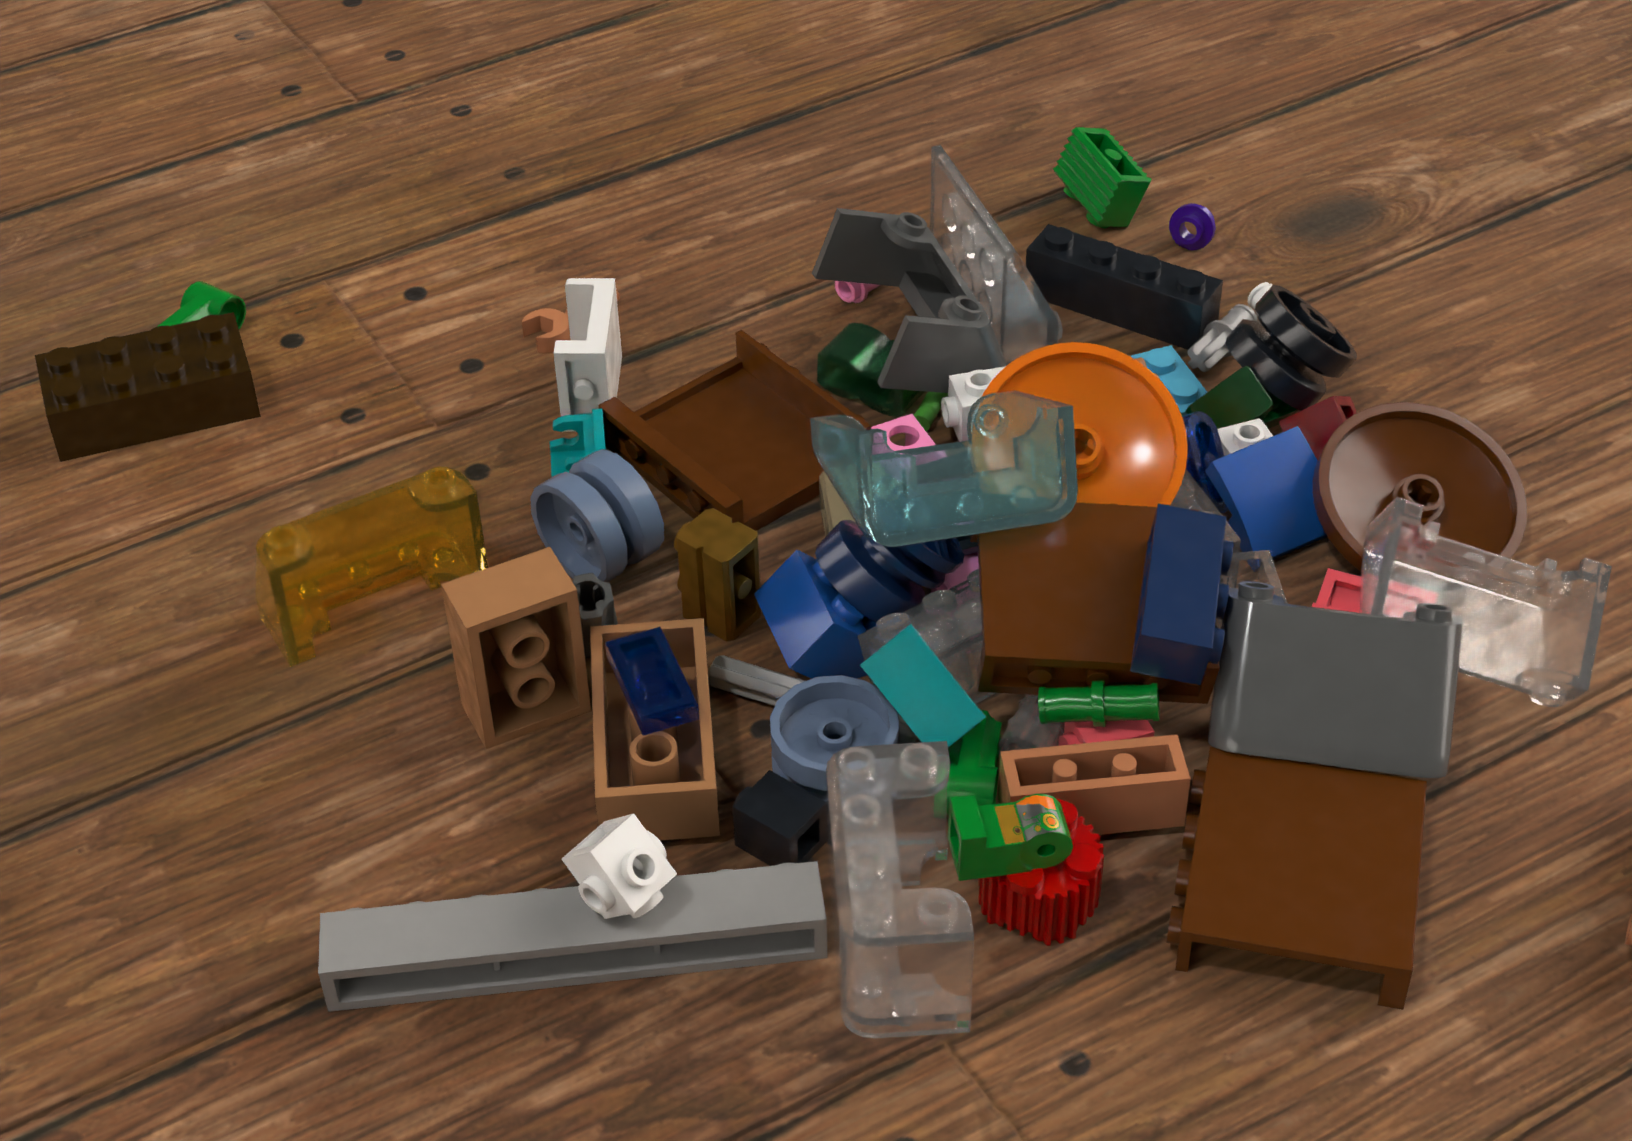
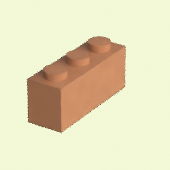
M1177 734L1000 751L999 804L1011 803L1025 796L1047 794L1056 799L1074 804L1078 810V817L1082 816L1085 818L1084 825L1092 824L1094 827L1093 834L1099 835L1185 826L1191 778Z

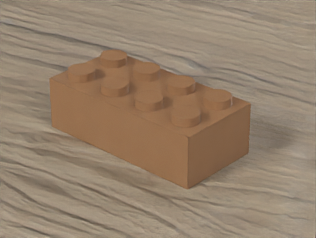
M704 618L590 626L594 778L598 826L604 821L634 813L643 827L653 833L659 840L720 836Z

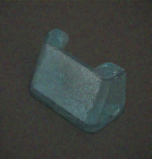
M1016 390L988 394L980 397L972 405L968 413V441L898 451L892 450L887 444L886 431L878 428L866 430L858 420L850 416L829 415L810 418L812 447L815 457L859 529L866 538L883 546L896 547L1051 523L1065 518L1072 511L1077 501L1078 484L1073 405Z

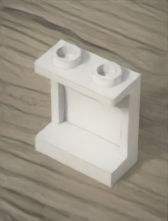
M569 278L566 280L565 293L571 340H556L553 353L561 416L592 413V409H599L598 405L613 397L617 398L622 349L615 278ZM565 430V431H563V432H576V431H574V430Z

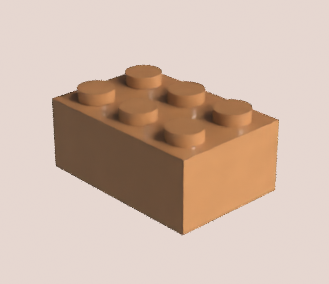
M551 547L441 584L461 705L485 749L591 711L577 589Z

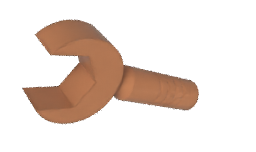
M616 289L617 302H618L619 299H620V296H619V293H618V291H617V289ZM551 308L539 309L527 314L522 320L523 337L539 331L547 332L536 337L537 353H553L556 340H571L567 309L565 313Z

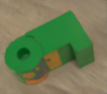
M1033 794L1025 796L1016 802L980 806L977 804L975 795L950 797L947 838L959 881L1030 872L1031 869L1048 868L1061 863L1072 852L1073 843L1061 804L1053 796Z

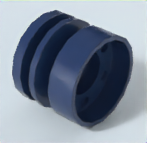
M880 480L870 490L869 499L860 500L855 505L854 516L857 522L852 520L840 521L817 545L815 555L825 576L845 600L877 624L893 629L900 627L924 603L925 592L922 586L930 589L940 587L945 582V574L954 572L963 563L964 553L959 541L949 527L919 497L900 484L890 480Z

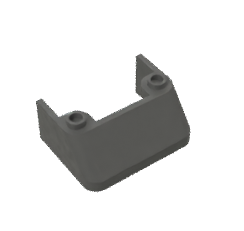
M837 208L812 271L814 278L899 287L917 316L905 315L877 381L880 388L948 393L949 375L1007 366L983 306L978 302L931 230L927 227V223L923 218L909 212L895 215Z

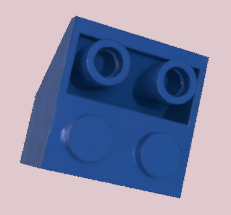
M798 549L754 593L789 669L811 679L820 676L836 675L853 678L868 676L860 664L900 633L898 627L891 629L879 625L859 612L829 582L820 568L817 559Z

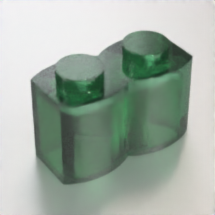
M849 323L818 353L817 382L821 386L838 396L848 399H860L868 407L879 413L895 417L902 416L925 392L880 388L877 381L895 340H890L885 334L871 326L861 323Z

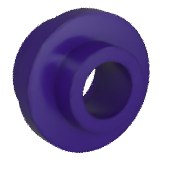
M1185 204L1172 214L1169 221L1170 234L1173 240L1182 248L1188 250L1204 248L1215 235L1214 216L1209 209L1202 205ZM1185 222H1191L1195 225L1196 235L1191 234L1186 229Z

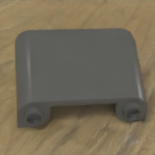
M1254 581L1239 582L1238 589L1229 588L1227 606L1222 619L1221 629H1225V636L1219 660L1220 669L1213 689L1208 732L1209 745L1223 751L1420 778L1445 777L1448 772L1463 630L1462 617L1452 615L1453 609L1451 607L1434 603H1418L1416 612H1406L1403 614V618L1285 604V600L1282 597L1274 595V586Z

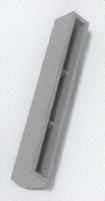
M818 861L782 863L775 866L737 870L722 869L716 872L675 876L660 889L664 897L659 904L638 918H632L628 914L604 919L601 914L592 910L584 902L579 893V886L556 889L540 888L527 892L489 896L475 895L469 898L432 902L416 901L403 905L365 909L350 908L345 911L320 913L318 974L328 1012L827 958V919Z

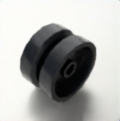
M1272 285L1256 303L1255 310L1259 321L1242 319L1227 336L1225 342L1237 362L1242 367L1249 366L1264 388L1289 406L1300 411L1315 405L1326 393V384L1322 375L1340 378L1357 359V353L1350 342L1328 319L1296 294L1277 285Z

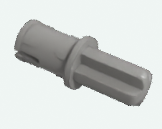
M1237 304L1221 320L1210 322L1204 329L1203 336L1188 350V355L1191 358L1188 361L1189 366L1192 369L1198 367L1203 372H1207L1223 357L1231 356L1232 354L1225 344L1226 338L1242 319L1258 321L1254 310L1247 305Z

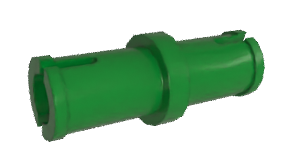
M1104 680L1092 681L1090 687H1039L1038 708L1040 723L1093 721L1094 727H1106L1107 721L1149 719L1159 721L1158 683H1151V685L1105 686Z

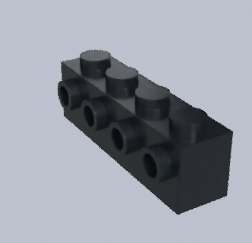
M1050 224L1044 228L1026 250L1024 295L1187 350L1203 336L1204 329L1210 322L1219 319L1223 280L1205 275L1200 271L1170 264L1154 256L1136 253L1115 246L1110 242L1099 241L1072 232L1067 228L1056 227Z

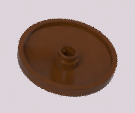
M1394 402L1364 409L1345 420L1334 431L1322 450L1314 470L1313 499L1323 530L1335 548L1348 562L1375 581L1435 597L1465 593L1493 579L1512 558L1524 536L1527 523V501L1522 481L1515 466L1502 448L1483 430L1467 419L1442 408L1420 403Z

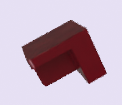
M1332 396L1280 420L1279 424L1283 432L1298 426L1318 460L1334 431L1345 420L1356 414L1357 411L1350 396Z

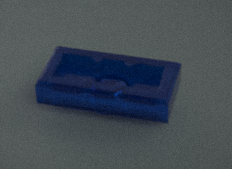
M661 627L605 642L609 663L643 736L699 720L698 703Z

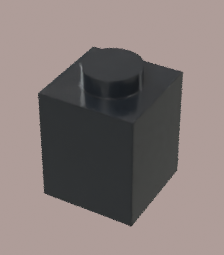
M771 770L753 787L748 786L743 789L732 806L735 846L769 866L782 863L808 862L827 842V802Z

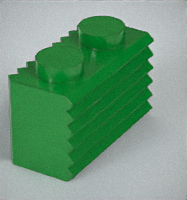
M1075 127L1071 130L1073 135L1067 138L1069 143L1064 145L1065 150L1060 153L1062 158L1057 160L1058 165L1053 168L1055 174L1065 184L1064 192L1072 199L1081 203L1087 211L1086 218L1093 225L1104 229L1110 226L1128 227L1152 179L1146 176L1147 173L1142 171L1143 168L1137 166L1138 163L1132 160L1133 157L1128 155L1129 152L1123 150L1124 147L1119 145V141L1114 140V136L1109 134L1110 131L1101 128Z

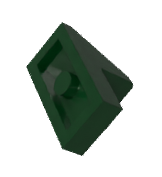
M1245 366L1189 405L1185 412L1211 450L1212 435L1215 429L1258 418L1269 429L1279 425L1280 420L1295 414L1298 409L1289 406L1264 388L1251 368Z

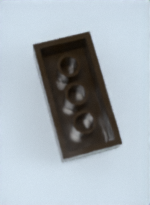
M234 312L223 315H208L200 320L172 326H158L149 331L121 337H107L98 342L70 348L60 347L47 353L35 355L46 417L60 462L261 417L251 370Z

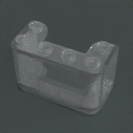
M947 741L854 746L838 751L827 762L828 874L840 1010L845 1026L851 1032L861 1037L889 1038L970 1032L974 932L968 903L960 894L945 888L902 889V886L920 885L922 867L933 856H935V861L947 860L946 811L947 783L949 782L950 775Z

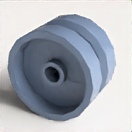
M605 449L592 452L574 463L569 473L557 474L536 486L531 495V514L537 532L545 547H551L566 573L572 579L577 575L594 573L599 580L608 583L622 574L626 565L639 563L659 550L664 541V522L657 501L639 473L617 453Z
M844 675L820 676L794 685L778 699L770 715L772 771L827 802V826L856 824L876 816L892 801L899 784L898 750L900 727L898 712L879 688L868 681Z

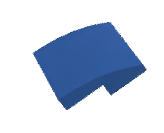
M1298 426L1216 459L1210 463L1205 471L1232 514L1226 526L1253 569L1328 537L1317 516L1313 499V476L1318 460Z

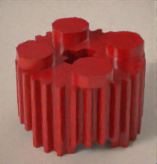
M1061 799L1057 800L1061 804L1073 843L1072 852L1064 861L1048 868L1031 869L1030 872L980 878L978 881V903L981 905L982 914L987 915L989 925L996 923L998 926L1004 927V923H1006L1008 931L1011 932L1014 929H1018L1021 936L1030 932L1035 940L1043 941L1046 946H1051L1052 940L1062 944L1066 936L1072 940L1075 939L1079 924L1085 925L1087 923V916L1092 917L1094 915V909L1098 908L1101 895L1104 846L1100 843V835L1093 834L1094 827L1092 824L1084 825L1085 818L1082 816L1078 817V810L1074 804Z

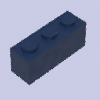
M1158 503L1147 541L1130 672L1201 685L1208 663H1219L1225 629L1215 628L1216 618L1223 619L1229 595V585L1220 583V575L1227 576L1234 542L1224 540L1226 516Z

